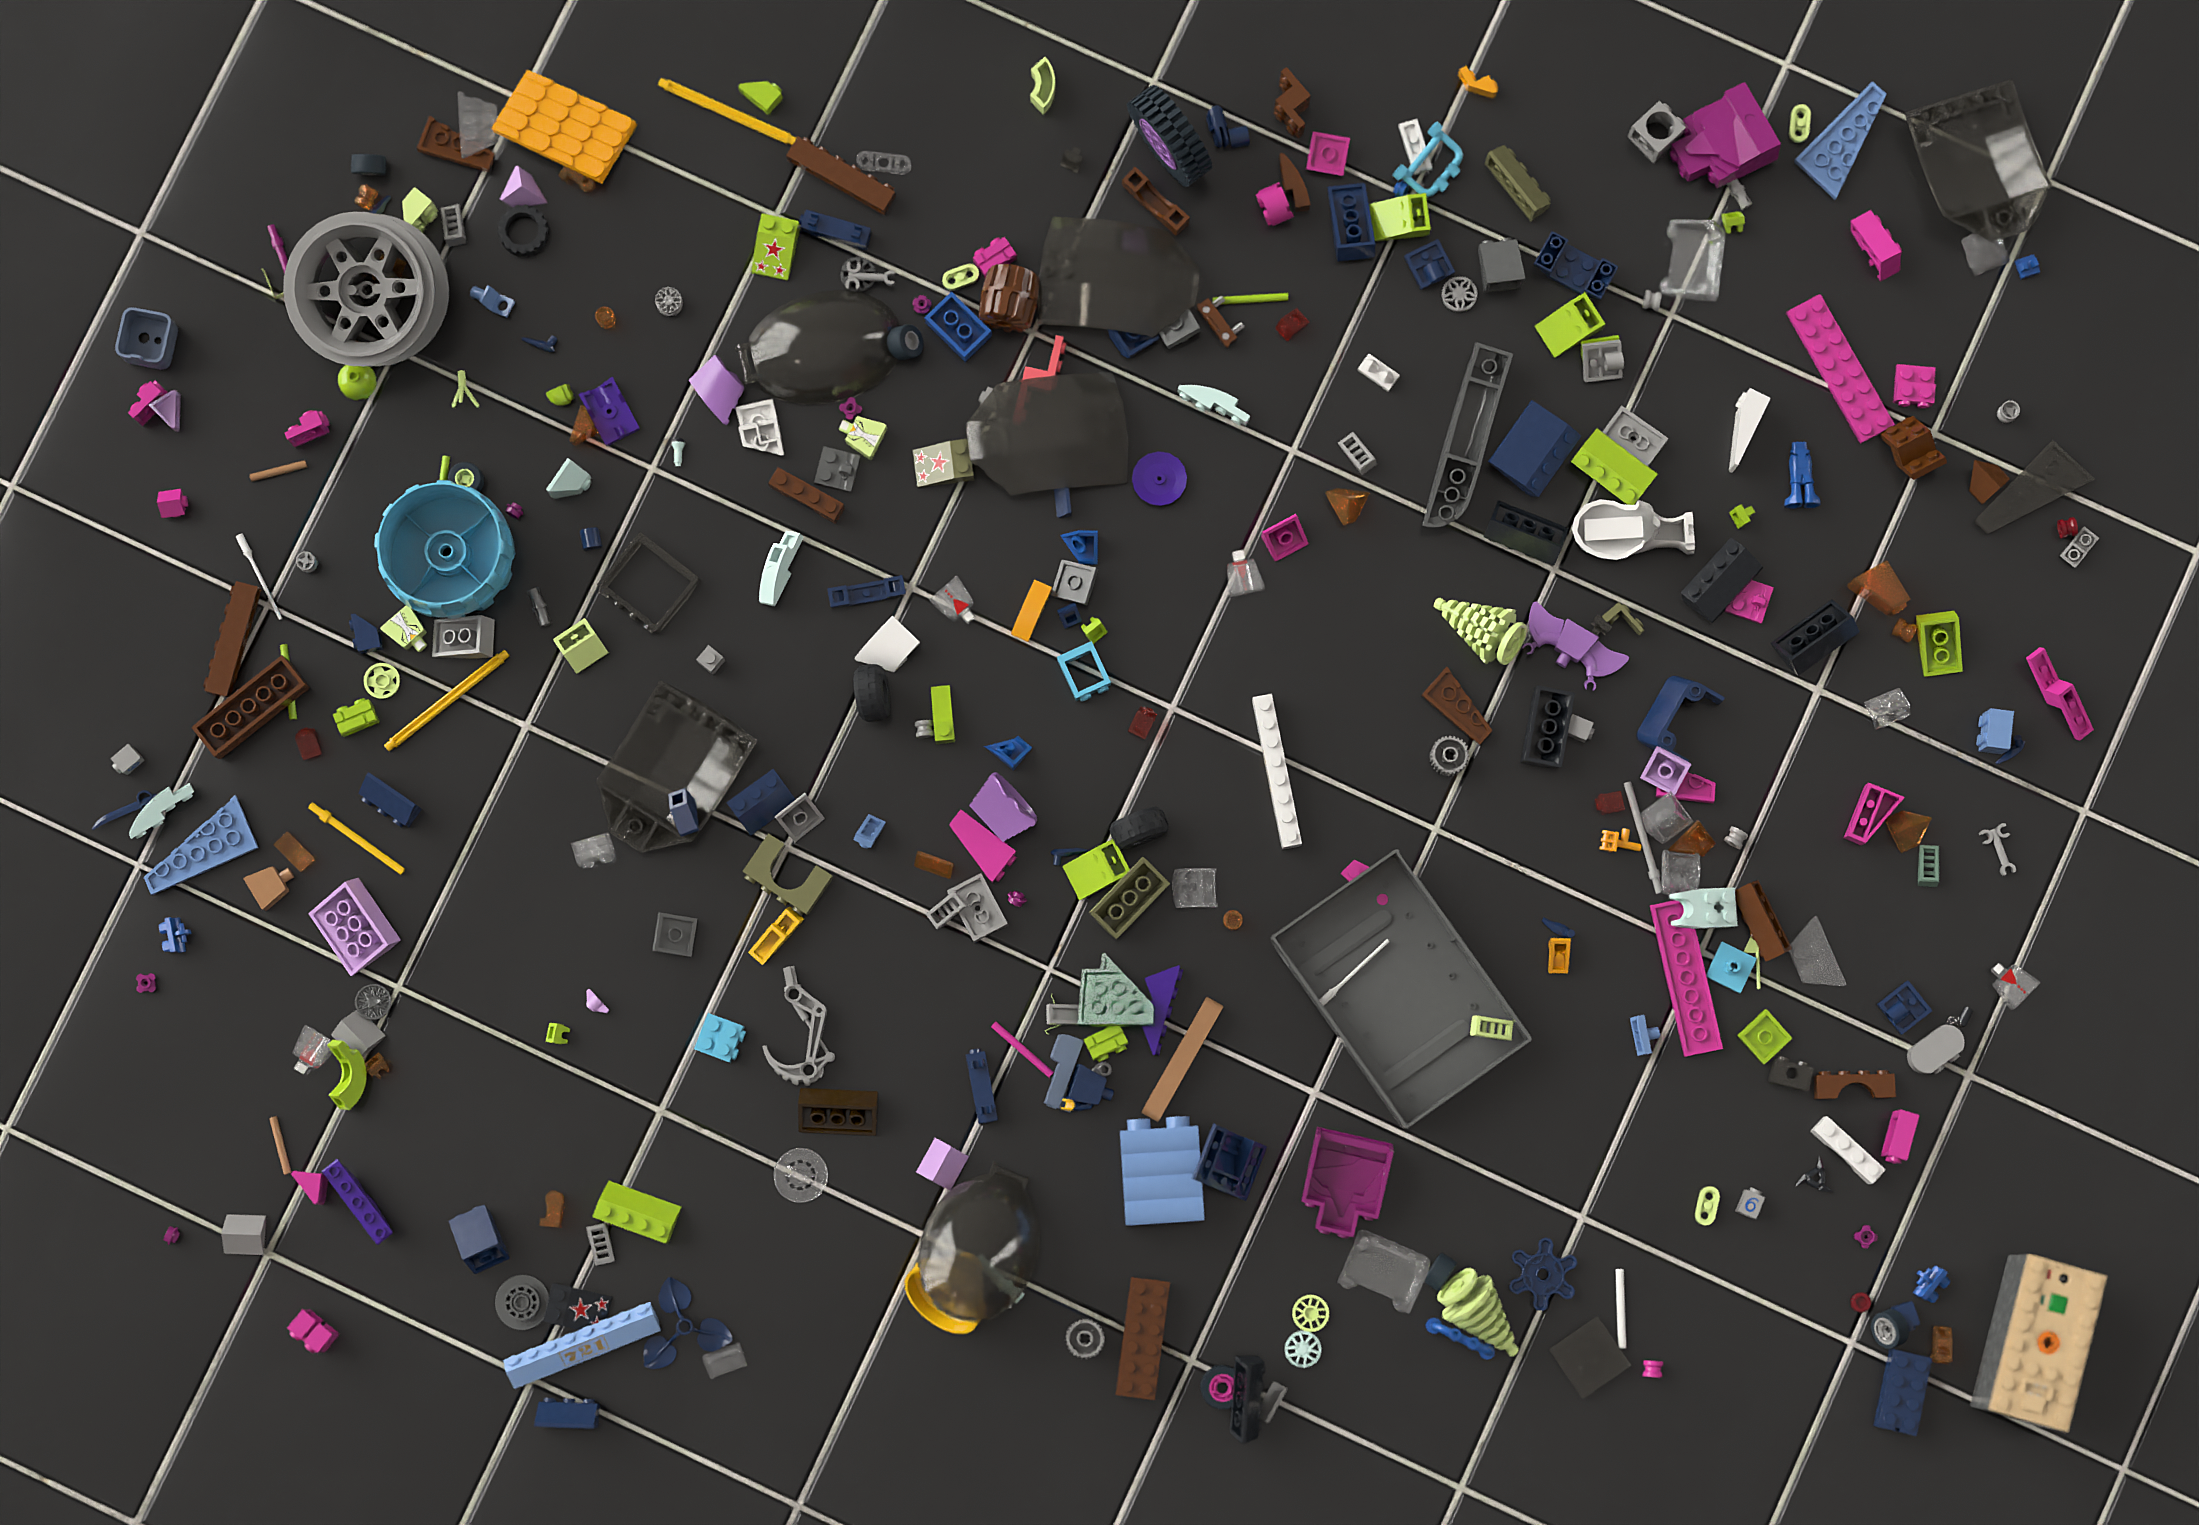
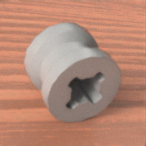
M1646 290L1643 309L1653 308V310L1658 311L1662 293H1652L1650 290Z
M301 552L296 558V564L303 572L311 573L317 568L318 561L310 552Z
M933 720L915 722V727H917L916 738L935 736L932 729L934 725Z
M1731 826L1730 834L1725 837L1724 841L1737 849H1741L1743 846L1742 842L1747 839L1748 834Z

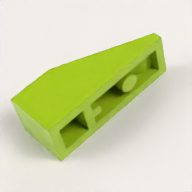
M950 685L931 687L936 744L955 742Z

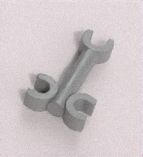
M850 262L847 263L846 267L849 272L848 280L845 283L847 290H849L850 283H855L856 290H859L860 283L858 280L883 281L888 286L895 285L894 281L887 279L890 275L895 276V271L889 270L885 274L859 273L861 270L860 263H857L855 270L850 268Z
M2002 823L1990 831L1982 830L1979 832V835L1986 834L1988 836V840L1982 842L1983 845L1989 844L1993 840L2002 864L2000 868L2002 876L2007 875L2005 872L2006 867H2009L2012 873L2016 872V867L2014 864L2009 863L2000 838L2004 839L2010 835L2009 833L2002 834L2000 832V829L2005 827L2006 823Z

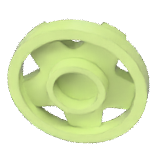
M377 663L371 666L365 673L364 686L373 697L386 699L398 691L400 676L398 671L390 664ZM382 666L390 668V670L384 671ZM374 670V676L369 677V674ZM395 677L397 679L396 684L393 682V679ZM368 686L374 687V693L369 689ZM385 691H389V692H390V693H388V694H386V695H383Z

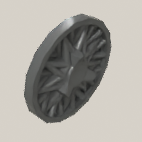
M370 984L358 991L355 997V1006L357 1012L362 1017L368 1020H377L383 1018L389 1012L392 999L384 987L378 984Z

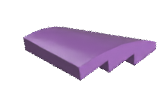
M714 355L689 381L710 410L723 424L727 425L731 410L736 408L738 398L742 395L745 387L736 374L727 370L720 357Z

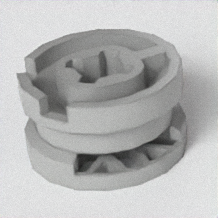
M666 287L661 289L655 298L658 310L665 316L677 315L682 309V297L674 288Z

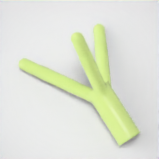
M458 371L459 388L452 407L455 408L458 399L459 403L463 402V393L465 391L478 408V402L466 387L465 371Z

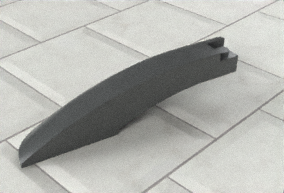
M1475 343L1448 428L1422 526H1445L1457 520L1467 509L1481 468L1487 440L1513 353L1481 343Z

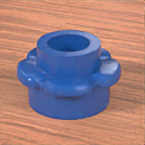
M1404 180L1400 183L1397 182L1393 190L1396 198L1405 196L1409 185Z

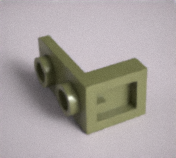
M1620 602L1600 618L1604 625L1608 622L1612 624L1619 618V613L1639 636L1644 632V626L1640 620L1634 619L1629 614L1631 613L1630 609L1625 604L1621 605Z

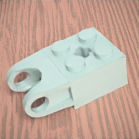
M1735 888L1696 889L1669 895L1670 899L1679 901L1684 907L1683 916L1678 920L1671 921V926L1691 929L1737 926Z

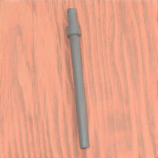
M1631 781L1626 782L1624 787L1649 868L1648 875L1653 882L1656 894L1663 892L1659 878L1661 877L1660 871L1656 868Z

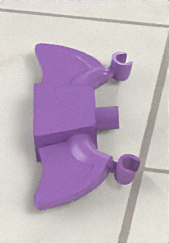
M1533 602L1529 614V631L1534 642L1524 644L1522 649L1530 645L1532 650L1527 654H1532L1537 646L1540 647L1544 644L1554 645V650L1560 653L1556 663L1563 668H1566L1570 660L1578 663L1580 660L1587 670L1586 676H1588V680L1584 682L1586 690L1589 682L1593 683V691L1596 689V683L1593 681L1594 677L1610 675L1619 670L1629 660L1627 655L1607 649L1597 641L1598 636L1569 619L1564 623V620L1550 615L1538 602Z

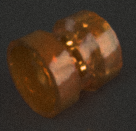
M361 185L359 189L360 194L356 197L354 203L362 208L372 210L373 200L377 198L379 192L369 186Z
M1900 617L1892 631V635L1900 636L1909 643L1918 626L1913 623L1909 624Z

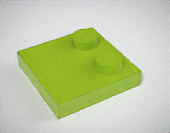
M1766 1009L1737 1035L1762 1064H1766L1792 1039Z

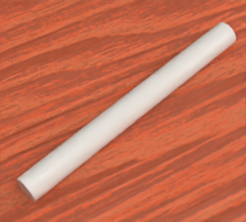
M1616 1269L1618 1348H1626L1624 1269Z

